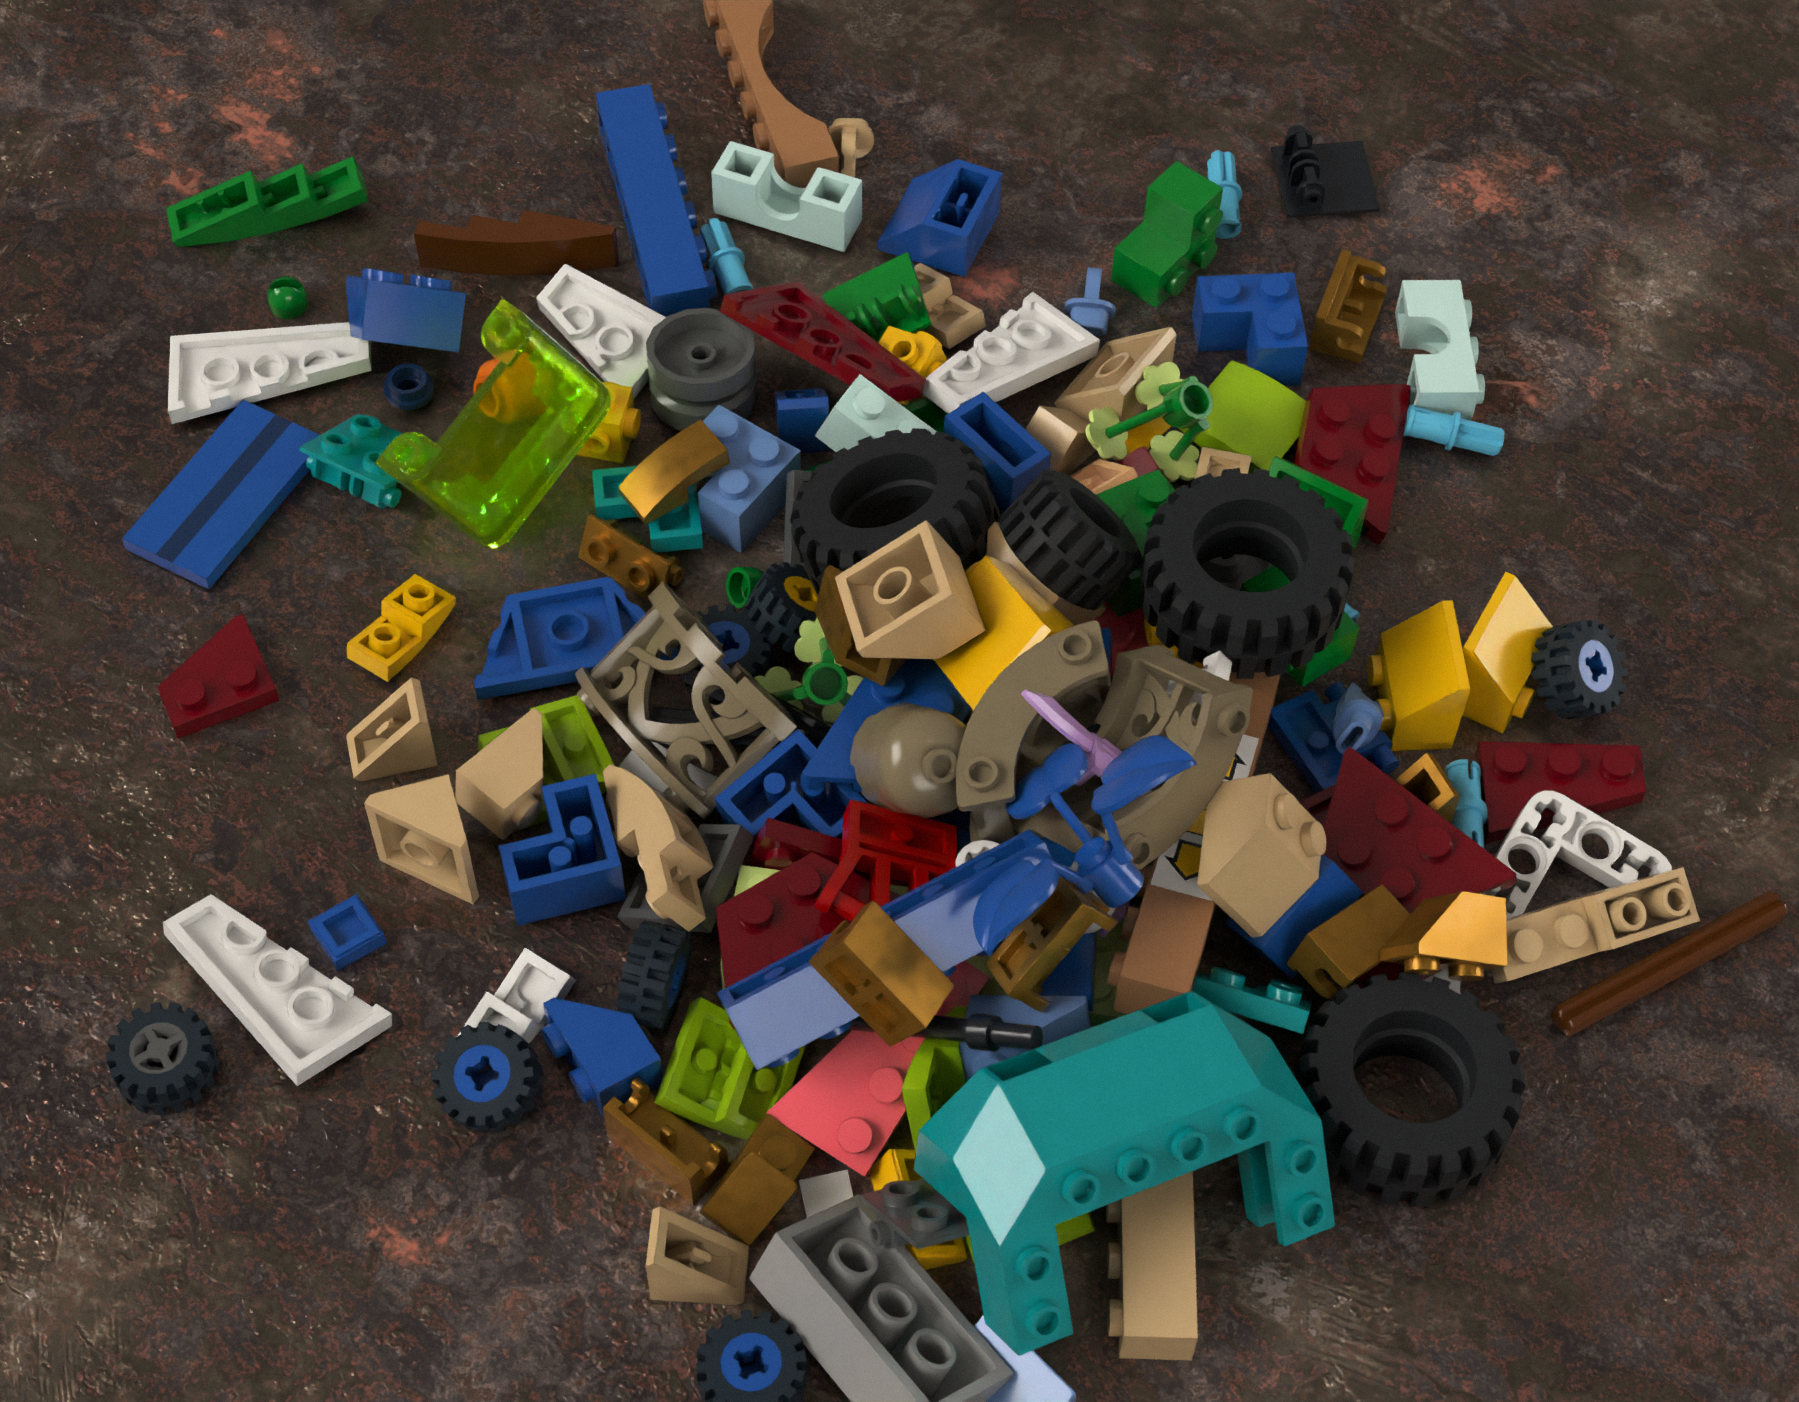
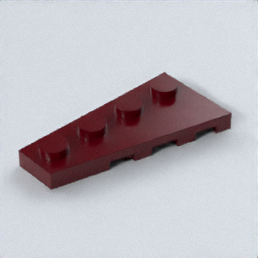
M798 281L725 294L720 309L722 314L850 386L858 375L861 374L897 402L919 398L922 395L926 379Z

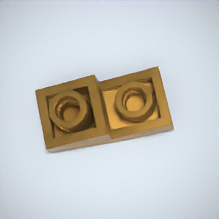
M700 419L677 433L647 456L618 486L619 494L646 525L688 502V486L730 464L728 449Z

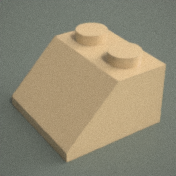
M927 520L835 576L857 652L863 658L940 659L986 631L960 557Z
M1271 773L1223 781L1206 807L1197 886L1252 938L1261 937L1319 878L1321 855L1326 850L1324 828Z

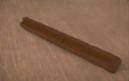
M1767 891L1557 1004L1554 1012L1551 1014L1553 1023L1565 1036L1576 1034L1782 922L1788 913L1786 903L1781 900L1778 893Z

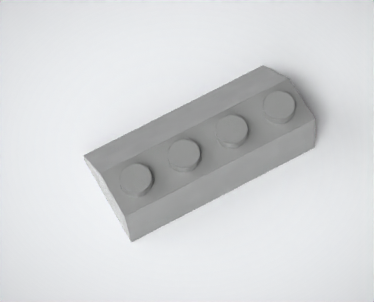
M860 1194L775 1232L749 1279L781 1318L790 1324V1329L794 1333H798L805 1347L851 1402H986L1014 1374L904 1245L890 1250L884 1245H874L870 1237L869 1226L872 1222L877 1221V1214L860 1201Z

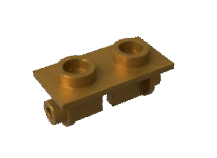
M592 514L588 515L578 558L607 576H611L615 581L651 602L648 596L662 581L666 585L676 586L681 582L685 574V569L680 566L678 558L675 556L669 557L663 552H652L651 547H644L643 540L620 527V523L616 520H600Z

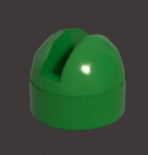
M283 276L275 279L269 286L267 299L270 310L276 317L294 319L301 316L307 310L309 303L306 290L296 278Z
M749 566L735 567L729 572L726 580V594L731 605H735V608L738 609L746 608V602L751 592L764 574L762 570Z

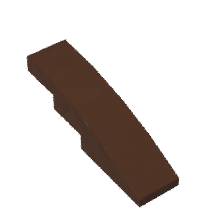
M523 210L518 223L471 215L466 228L420 220L414 232L420 267L462 273L517 276L556 274L564 264L578 271L615 267L619 260L615 226Z

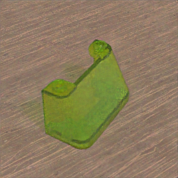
M503 298L486 319L481 332L483 346L500 362L437 443H434L428 437L418 432H406L397 436L374 463L421 502L477 544L486 548L502 546L514 536L605 418L611 403L609 390L593 373L522 311Z

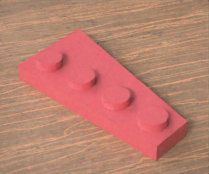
M966 961L957 964L956 971L948 977L955 986L935 1015L946 1016L956 1006H968L971 995H980L990 980V976ZM852 1030L766 1114L769 1113L798 1135L862 1176L867 1177L907 1113L902 1086L913 1057L925 1038L910 1036L889 1047L876 1032Z

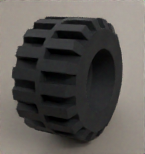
M1044 469L998 520L1000 529L1010 549L1031 574L1062 599L1087 610H1097L1142 563V555L1135 538L1115 512L1083 484L1066 474L1052 469Z

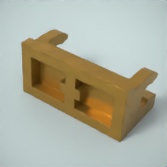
M1341 250L1315 317L1309 349L1361 364L1388 288L1377 281H1369L1362 275L1370 274L1377 278H1383L1386 273V268L1383 265L1351 255V251Z
M1059 876L1057 887L1050 897L1013 929L985 964L1008 996L1015 1000H1020L1039 1012H1043L1050 1004L1046 998L1039 995L1043 991L1041 987L1043 982L1066 957L1093 922L1103 929L1110 931L1118 921L1107 914L1110 909L1101 899L1090 892L1083 894L1074 883Z
M1382 884L1309 932L1286 964L1294 972L1297 970L1317 993L1330 999L1337 994V989L1333 983L1326 979L1323 969L1330 974L1336 983L1345 989L1354 980L1382 962L1380 961V949L1410 916V913Z
M874 900L864 905L851 923L846 919L843 920L809 961L810 965L889 1047L925 1029L955 986Z
M636 1078L631 1083L632 1095L625 1104L616 1097H613L603 1107L607 1135L694 1206L721 1178L733 1161L728 1157L727 1149L718 1142L711 1143L677 1114L655 1104L656 1097L650 1093L649 1086L639 1078Z

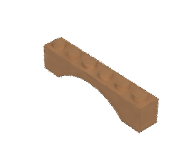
M703 0L707 24L709 27L715 26L717 29L715 31V38L721 57L727 56L729 59L727 66L732 87H740L742 91L740 92V102L746 120L753 119L754 121L753 135L757 149L773 153L774 166L778 175L788 184L798 188L807 187L817 167L839 173V155L826 124L805 114L787 101L774 87L763 68L761 61L763 53L774 33L773 0Z

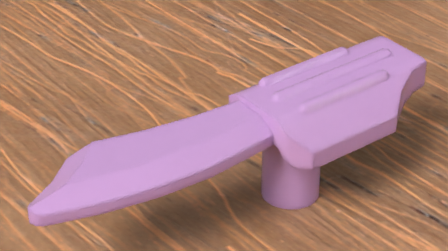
M1026 689L1021 692L1023 698L1045 720L1067 739L1086 751L1088 758L1086 772L1075 783L1076 785L1082 786L1094 775L1101 778L1105 768L1122 753L1121 750L1107 739H1102L1094 732L1090 733L1051 696Z

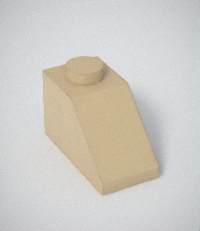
M532 708L456 770V803L502 840L518 827L524 829L531 825L542 810V713Z

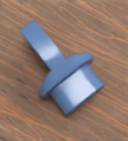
M1088 267L1084 298H1072L1066 301L1065 312L1070 315V319L1094 336H1104L1107 334L1108 320L1115 317L1116 307L1108 301L1099 299L1102 268Z
M1353 682L1338 702L1332 727L1336 749L1343 755L1349 747L1357 751V749L1369 744L1378 733L1382 724V718L1384 717L1380 704L1363 694L1361 688Z

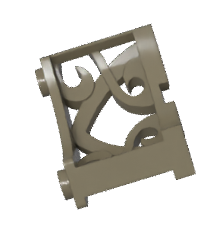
M662 581L648 596L653 607L590 672L582 666L575 673L582 687L577 692V695L597 715L602 714L629 747L668 786L663 793L669 801L686 815L693 809L705 820L715 807L714 798L760 761L779 741H784L797 725L791 713L740 663L737 662L730 669L723 662L722 659L726 656L721 649L723 644L708 628L702 617ZM678 645L681 646L680 652L675 659L670 661L660 659L662 653L672 658L674 648ZM702 663L704 666L694 681L691 694L693 709L700 722L668 724L650 721L648 700L655 669L663 674L677 675L686 673ZM722 689L725 693L724 701L719 705L711 703L715 712L721 715V717L714 719L709 707V696L713 691ZM627 702H628V712L626 711V709H625L624 706H623V704H624V703H627ZM765 726L766 729L738 755L729 740L742 737ZM652 742L670 745L666 757ZM706 744H715L729 767L704 791L690 778L687 766L691 760L699 759L702 768L711 773L714 762Z
M1092 620L1075 625L1035 644L1018 656L998 675L976 705L964 732L956 770L957 804L961 811H970L971 842L988 840L1001 844L1019 834V819L1012 818L1005 809L1006 803L1013 802L1016 799L1015 784L1031 769L1041 766L1044 759L1055 749L1064 744L1073 743L1055 729L1023 698L1022 691L1026 689L1051 696L1090 733L1094 732L1096 734L1101 727L1094 721L1107 697L1111 679L1098 621Z
M1159 644L1117 654L1115 670L1107 697L1094 721L1101 726L1096 734L1102 739H1107L1122 752L1143 738L1160 735L1167 737L1177 746L1188 752L1197 763V765L1169 778L1161 788L1141 795L1122 808L1112 812L1124 846L1133 855L1131 862L1138 870L1144 868L1148 863L1170 848L1193 825L1217 792L1235 757L1242 735L1249 726V710L1253 694L1251 687L1244 684L1236 685L1174 657L1173 650ZM1169 679L1176 682L1171 697L1166 692ZM1195 691L1204 695L1202 705L1198 702L1189 704ZM1094 775L1082 786L1074 784L1060 794L1091 836L1093 838L1103 837L1105 841H1109L1110 838L1101 815H1098L1091 806L1094 791L1103 785L1101 778ZM1051 801L1036 814L1025 819H1019V834L1029 829L1039 838L1047 837L1076 854L1084 845ZM1099 826H1102V828L1105 830V833L1097 830V828Z

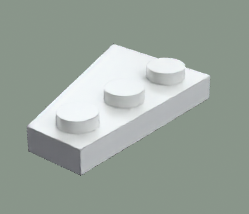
M564 264L536 297L539 309L605 382H614L619 385L632 387L633 398H635L649 381L646 341L653 327L666 317Z

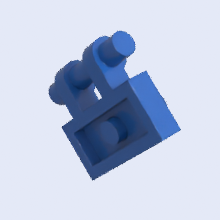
M1335 682L1325 690V696L1330 701L1329 704L1324 705L1315 691L1311 690L1274 706L1268 722L1269 728L1315 794L1336 784L1343 759V754L1336 749L1332 728L1338 702L1347 690L1342 682ZM1379 730L1375 738L1365 747L1357 749L1360 755L1373 762L1385 774L1392 773L1400 765V762L1391 751L1393 743L1383 730Z

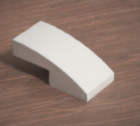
M524 948L496 993L492 995L486 991L464 1026L470 1025L475 1028L479 1026V1022H489L495 1026L501 1024L519 1034L530 1044L547 1022L543 1003L551 998L564 999L576 980L532 951Z

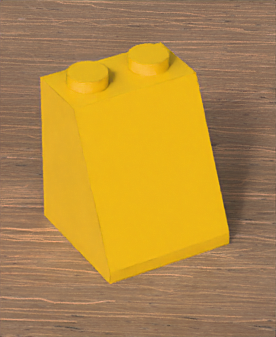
M987 555L965 571L986 631L942 658L934 659L973 711L987 688L1018 656L1055 633L1074 626L1010 564Z

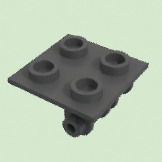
M924 1179L912 1182L893 1181L884 1185L881 1190L860 1195V1201L877 1214V1221L872 1222L869 1226L870 1237L875 1246L884 1245L890 1250L911 1243L916 1249L970 1235L966 1217Z

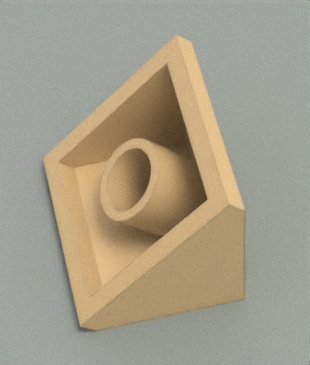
M1166 327L1107 341L1098 351L1097 356L1090 360L1054 404L1057 408L1071 410L1088 423H1091L1089 412L1096 408L1100 410L1105 407L1113 408L1118 414L1119 422L1144 412L1147 405L1137 400L1135 388L1140 381L1144 380L1143 372L1147 366L1154 365L1158 367L1161 363L1173 362L1177 334L1172 327Z
M449 774L370 794L364 805L379 860L468 903L474 904L479 894L468 843Z

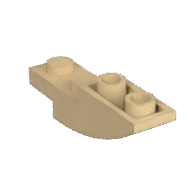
M610 764L603 770V776L608 794L605 800L611 810L615 831H613L614 840L627 856L632 858L637 856L638 863L644 871L648 889L645 896L651 909L662 919L667 920L671 918L687 931H691L706 919L697 880L714 868L708 848L699 830L681 809L641 778L626 769Z
M1681 867L1511 917L1512 919L1506 920L1507 967L1491 969L1495 984L1508 982L1597 952L1612 950L1700 921L1684 868Z

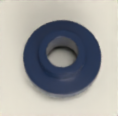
M406 363L394 367L389 372L384 383V394L387 402L394 408L415 410L423 407L431 400L434 394V385L432 378L422 367Z

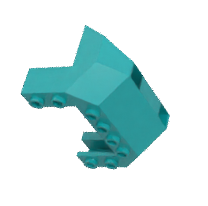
M1193 991L979 1069L919 1130L914 1171L966 1217L985 1324L1018 1356L1073 1334L1055 1226L1057 1224L1237 1154L1246 1218L1257 1227H1262L1275 1221L1277 1238L1281 1245L1284 1247L1335 1226L1322 1121L1270 1037Z

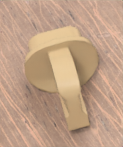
M838 118L829 126L828 131L839 158H842L841 174L855 178L856 159L862 158L870 152L874 146V135L864 119Z

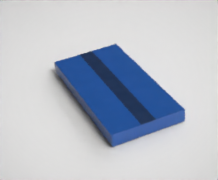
M242 400L122 538L125 549L210 589L308 473L309 469L306 468V461L309 455L300 452L299 449L300 446L318 437L320 434Z

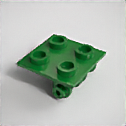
M909 252L823 293L825 303L876 342L880 341L888 326L916 333L932 325Z

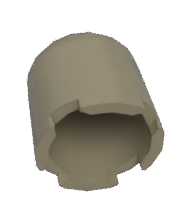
M907 702L888 706L876 715L867 717L854 736L850 754V763L855 768L856 779L862 788L861 792L864 797L876 806L887 808L892 812L929 818L955 810L958 807L956 795L957 761L967 725L948 712Z

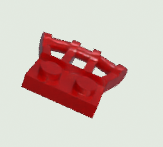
M850 799L843 814L842 854L839 859V865L822 890L814 909L825 915L832 911L852 922L857 913L866 905V903L842 891L855 870L870 873L869 902L874 900L881 907L890 902V878L907 882L908 892L956 868L957 826L919 816L892 812L884 807Z

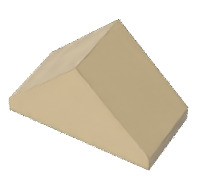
M1039 406L1025 429L1051 453L1049 469L1069 475L1096 451L1086 436L1085 430L1089 423L1069 409Z
M410 678L346 734L353 779L367 781L438 766L420 680Z
M661 1206L652 1209L646 1259V1272L651 1300L724 1305L744 1303L749 1246Z

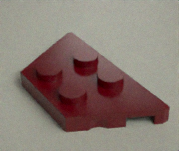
M1407 384L1313 388L1305 402L1294 464L1368 499L1363 524L1370 530L1365 536L1372 542L1380 544L1388 532L1411 386Z
M1349 747L1344 752L1323 827L1326 835V850L1323 855L1334 861L1363 892L1360 898L1383 884L1411 914L1423 899L1461 891L1483 894L1498 887L1503 891L1515 884L1517 881L1516 873L1353 748Z
M811 852L716 907L726 988L832 933L845 920V918L832 911L825 915L814 909L822 890L838 867L837 864ZM853 873L842 891L868 904L870 880ZM890 891V902L901 895ZM729 1019V1024H730V1025L732 1026V1028L735 1030L733 1024L731 1023V1021H730V1019Z

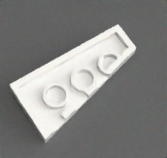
M1032 292L1024 298L1023 305L1018 311L1010 309L1000 318L999 326L992 332L984 330L978 335L971 349L968 351L960 350L926 377L923 395L948 414L983 391L994 402H998L1096 357L1100 339Z
M349 322L170 336L168 415L171 424L235 408L242 400L253 403L372 371L371 341L351 337Z
M212 894L163 922L164 935L297 1086L392 1027V1013L377 1003L372 1007L354 995V988L336 976L332 980L309 965V958L292 947L285 950L267 938V931Z

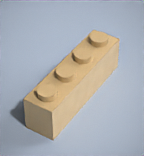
M1193 1171L1106 1205L1107 1223H1117V1242H1108L1107 1279H1118V1299L1108 1300L1107 1330L1108 1336L1119 1337V1358L1192 1361L1198 1340Z

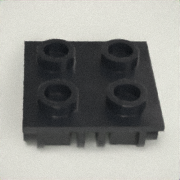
M1296 125L1288 130L1283 146L1271 147L1287 218L1379 212L1380 207L1362 141L1312 144L1311 132L1301 125Z

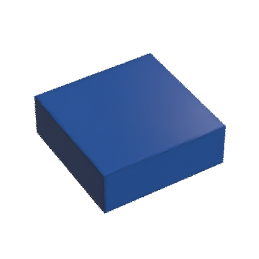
M358 894L308 921L311 932L337 971L387 944L384 932Z

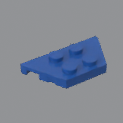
M611 576L507 595L500 613L501 624L493 631L487 647L488 658L481 675L477 674L474 680L477 700L578 682L575 673L582 666L590 672L646 613L638 605L631 603L626 598V592ZM677 647L672 652V658L662 653L660 659L666 661L675 659L678 655Z
M908 659L884 687L864 677L801 773L800 786L808 790H818L819 782L853 783L852 791L861 792L862 788L857 782L855 768L850 763L853 739L867 717L876 715L888 706L897 705V703L902 702L926 706L948 712L964 724H967L972 708L933 659Z

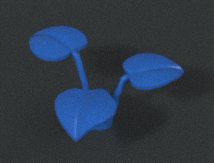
M1160 735L1143 738L1118 755L1103 771L1101 777L1103 785L1094 791L1091 803L1093 810L1098 815H1101L1110 838L1109 841H1105L1103 837L1093 838L1060 794L1077 783L1086 772L1088 758L1079 745L1068 743L1058 747L1044 759L1041 766L1034 767L1021 777L1015 784L1016 799L1013 802L1006 803L1005 809L1012 818L1025 819L1039 812L1051 801L1084 844L1075 856V861L1079 864L1077 868L1078 873L1049 858H1045L1036 866L1029 860L1020 861L1000 874L983 891L975 907L973 928L980 947L991 956L992 951L1001 938L1029 917L1050 897L1057 887L1059 876L1074 883L1083 894L1088 893L1092 889L1109 908L1119 907L1131 900L1141 889L1144 876L1131 862L1133 855L1124 846L1112 812L1122 808L1176 774L1197 765L1193 757L1170 739Z

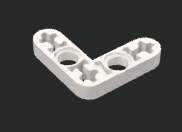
M1541 791L1536 793L1527 802L1495 855L1498 860L1513 870L1517 877V881L1512 886L1513 890L1506 898V920L1523 914L1555 856L1609 888L1637 880L1639 875L1637 870L1642 865L1651 869L1649 876L1672 870L1667 857L1661 852L1555 791ZM1545 808H1548L1555 813L1552 820L1554 823L1548 827L1539 840L1531 834L1541 820L1540 813ZM1586 834L1601 836L1608 844V857L1594 859L1588 856L1582 848V837ZM1513 849L1528 851L1535 859V872L1520 874L1513 870L1508 862L1509 851ZM1624 851L1628 856L1621 862L1623 865L1617 871L1612 869V864ZM1498 887L1483 893V895L1496 896L1501 889Z

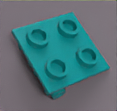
M359 413L303 444L299 449L300 452L309 455L306 461V468L311 470L314 478L325 481L342 491L349 490V493L355 497L362 495L363 500L374 504L380 509H384L387 506L390 508L396 507L401 499V490L396 488L397 482L441 455L440 450L423 443L417 436L403 434L381 424L373 416L361 415Z

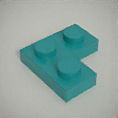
M637 466L592 470L597 518L600 520L639 517L619 494L618 486ZM696 482L687 487L688 502L649 523L652 552L703 548Z
M1212 967L1210 975L1204 973L1197 975L1192 991L1221 1008L1301 1034L1304 1033L1313 1000L1302 997L1304 988L1282 980L1271 979L1268 987L1258 984L1256 989L1244 986L1246 979L1244 975L1218 967Z

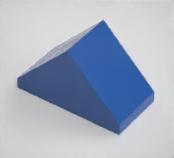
M810 388L774 391L778 438L799 449L800 454L829 452V447L815 437L829 415L828 395L824 389Z

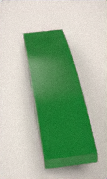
M352 156L311 175L302 163L260 182L250 170L166 208L173 243L177 247L230 242L279 232L324 219L368 202L369 197L362 169Z

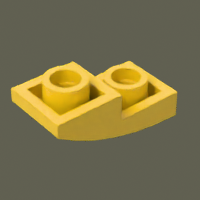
M414 574L382 600L381 616L347 642V658L383 680L390 681L421 651L437 632L456 605V597Z

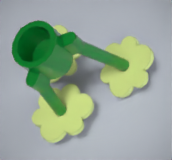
M1170 361L1161 363L1158 367L1154 365L1147 366L1143 372L1144 380L1140 381L1135 388L1137 400L1147 405V411L1119 422L1118 414L1111 407H1105L1101 410L1096 408L1089 412L1091 423L1086 426V436L1093 448L1098 451V454L1104 460L1112 457V459L1120 461L1125 458L1127 447L1124 441L1128 439L1127 431L1159 417H1163L1164 421L1170 426L1183 429L1188 427L1185 434L1179 431H1170L1165 437L1162 435L1153 436L1150 441L1152 449L1149 453L1169 482H1175L1178 478L1186 481L1195 478L1198 467L1196 460L1200 454L1198 449L1192 446L1191 443L1198 434L1209 429L1210 423L1206 417L1209 416L1213 408V398L1210 391L1204 384L1198 381L1196 376H1190L1185 380L1179 379V368Z
M816 617L815 622L806 620L799 626L801 638L797 640L794 647L795 655L799 660L807 663L812 662V665L803 674L802 684L795 680L791 681L789 672L780 666L770 668L766 672L765 677L756 676L754 678L767 691L803 710V706L800 700L807 697L817 704L825 705L822 710L823 720L835 722L863 678L858 675L847 677L841 668L842 665L836 663L819 620Z

